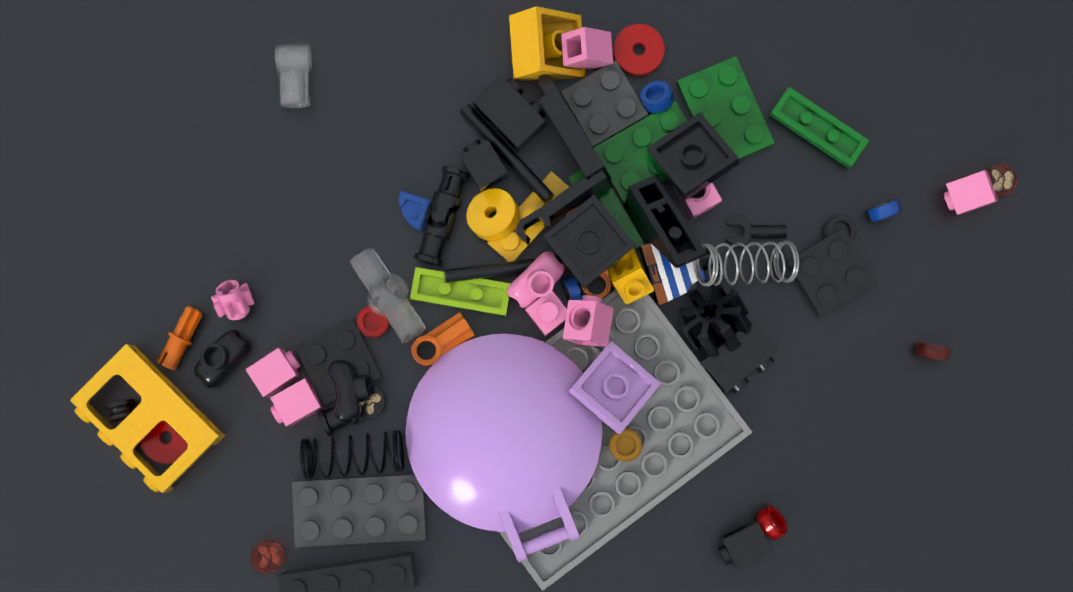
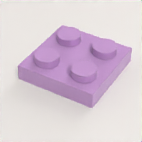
M610 341L608 347L601 351L568 392L617 434H620L661 383Z

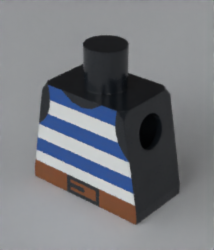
M645 244L639 248L647 277L654 288L652 294L658 307L703 286L696 278L694 261L675 268L652 244ZM709 249L705 250L706 255L700 258L699 264L700 273L705 282L704 271L708 270L711 255Z

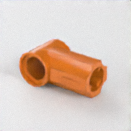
M459 312L426 335L417 338L412 345V355L418 364L432 366L446 352L470 340L475 334ZM425 342L433 344L436 348L435 356L429 360H423L417 354L418 347Z

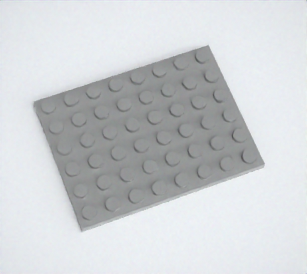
M615 289L604 297L601 302L614 308L609 342L612 341L661 383L625 428L635 431L642 440L641 453L635 460L630 462H622L614 458L609 450V440L615 431L602 421V447L595 472L582 494L569 506L581 538L572 542L570 539L527 555L528 559L521 561L542 591L753 433L649 294L626 305ZM564 328L545 342L565 354L576 364L582 373L585 372L605 348L578 345L563 339ZM559 517L521 532L519 535L524 543L565 525L562 518ZM499 532L512 549L507 533Z

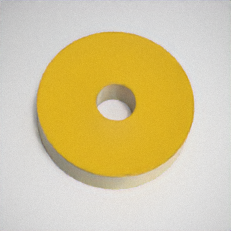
M497 188L487 189L477 194L470 202L466 214L467 223L479 238L487 241L500 240L508 236L516 227L519 220V208L516 201L506 191ZM497 211L494 217L489 218L492 212Z

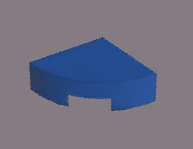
M400 190L399 205L403 217L413 228L422 232L432 201Z

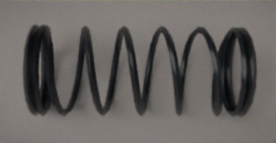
M394 430L392 435L394 460L388 434L386 431L384 432L383 459L380 471L375 462L369 433L366 434V457L363 472L360 471L356 460L352 435L348 436V463L345 474H343L340 468L333 436L331 437V461L327 476L321 466L317 439H313L314 456L312 455L309 439H302L300 443L301 471L306 481H310L314 476L316 460L322 476L328 479L332 473L334 458L339 473L346 477L350 470L351 454L356 470L362 476L367 470L369 452L376 472L381 474L385 467L386 449L388 450L393 469L396 472L404 470L403 443L399 430Z

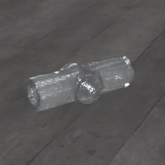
M373 247L355 255L350 263L370 293L367 297V303L371 310L387 318L402 343L409 342L420 335L426 327L406 298L409 293L406 282L398 275L390 274Z

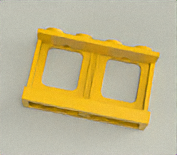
M125 344L70 399L76 406L74 412L86 423L91 421L99 429L97 432L99 438L109 446L114 444L122 452L120 455L122 461L132 469L137 467L145 476L143 478L144 483L154 492H170L173 489L172 485L212 445H217L226 436L135 345ZM120 375L141 396L142 400L114 428L89 403V400L113 376ZM166 421L187 442L188 447L160 475L135 450V447L159 422Z

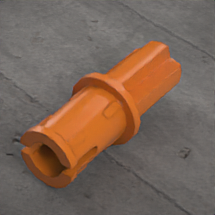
M192 306L185 308L174 331H169L168 333L170 337L157 359L159 364L176 371L183 353L188 345L191 346L193 343L190 339L202 318L200 310Z

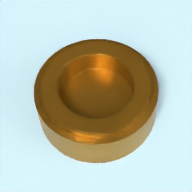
M624 429L620 434L614 432L609 440L610 453L619 461H633L641 453L642 440L635 431L630 429Z

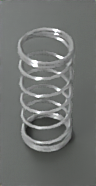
M788 240L781 241L778 244L768 241L762 245L757 242H751L747 246L737 242L731 247L726 243H720L716 247L708 243L701 244L703 248H708L711 253L708 263L709 282H705L700 273V258L694 261L696 278L705 287L717 286L722 281L723 263L717 250L721 246L729 248L724 260V275L730 285L736 283L739 272L742 281L747 285L752 282L754 273L762 284L767 282L770 274L777 283L781 281L789 283L797 276L800 265L797 248ZM768 244L775 246L771 253L770 261L764 248ZM785 244L789 245L794 257V269L788 279L784 278L786 263L781 251ZM738 245L744 247L739 263L732 249ZM752 245L760 247L756 254L755 262L748 248ZM761 249L767 260L768 271L765 280L759 278L757 271V261ZM746 250L752 263V274L749 281L744 279L742 273V260ZM730 251L736 263V277L733 282L728 279L727 259ZM779 254H781L783 262L782 273L779 267ZM713 261V273L711 274V262ZM772 261H773V264H774V270H775L776 275H777V277L779 278V280H777V279L774 277L773 270H772ZM720 263V279L716 283L715 280L717 279Z

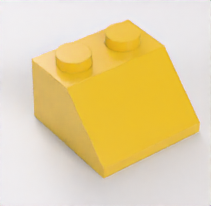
M538 6L509 15L513 79L538 82L539 76L545 74L549 75L552 81L583 79L586 77L585 69L563 66L561 34L582 28L581 15Z

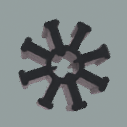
M721 284L710 286L712 288L710 298L706 301L698 289L693 291L689 297L696 308L680 307L678 313L684 323L681 329L693 348L699 351L700 347L703 346L710 357L720 355L718 349L720 341L723 339L726 340L732 351L739 348L741 343L734 332L745 331L750 333L752 327L746 316L749 312L737 291L732 288L730 293L726 294Z

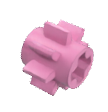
M236 280L222 282L215 290L217 295L211 296L218 317L226 314L229 320L244 318L250 311L249 306L255 303L248 284L244 283L240 286Z

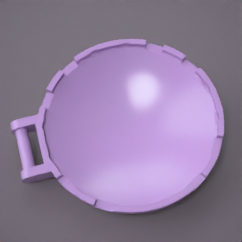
M491 334L480 336L455 346L442 355L427 370L415 389L409 405L405 430L406 447L412 470L429 498L448 515L464 524L488 531L506 532L517 561L521 562L528 559L527 555L568 539L572 542L581 538L569 506L582 494L595 472L602 447V420L568 392L583 373L565 354L555 347L532 337L518 334ZM556 518H562L564 527L524 543L522 542L519 533Z

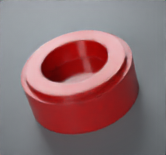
M367 306L357 316V327L367 337H381L389 329L390 317L379 306Z
M766 506L757 512V521L762 531L769 538L777 540L787 533V523L776 508Z

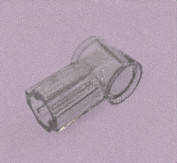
M310 44L276 45L275 60L277 72L280 73L281 106L291 109L310 106L309 72L312 70Z

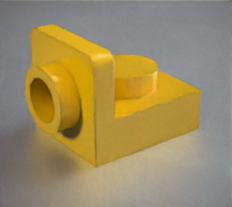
M634 248L608 268L611 281L626 305L654 291L653 285L647 277Z

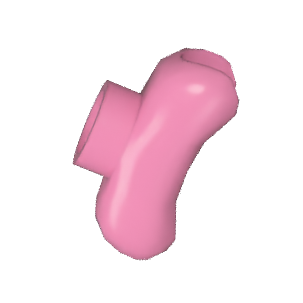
M552 251L541 253L507 288L508 296L517 300L519 307H529L540 297L551 293L554 285L565 271L564 263H560Z

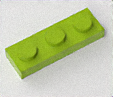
M415 267L410 299L506 316L510 298L507 294V288L511 283L482 278L445 283L444 272Z

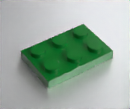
M736 56L677 80V87L691 118L701 113L737 155L739 160L775 144Z
M676 101L667 110L653 113L593 147L612 178L609 181L623 205L625 204L629 186L655 175H658L662 182L668 180L648 155L647 148L687 122Z

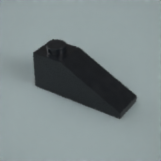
M658 175L629 186L624 204L625 209L639 232L675 268L706 255L705 250Z

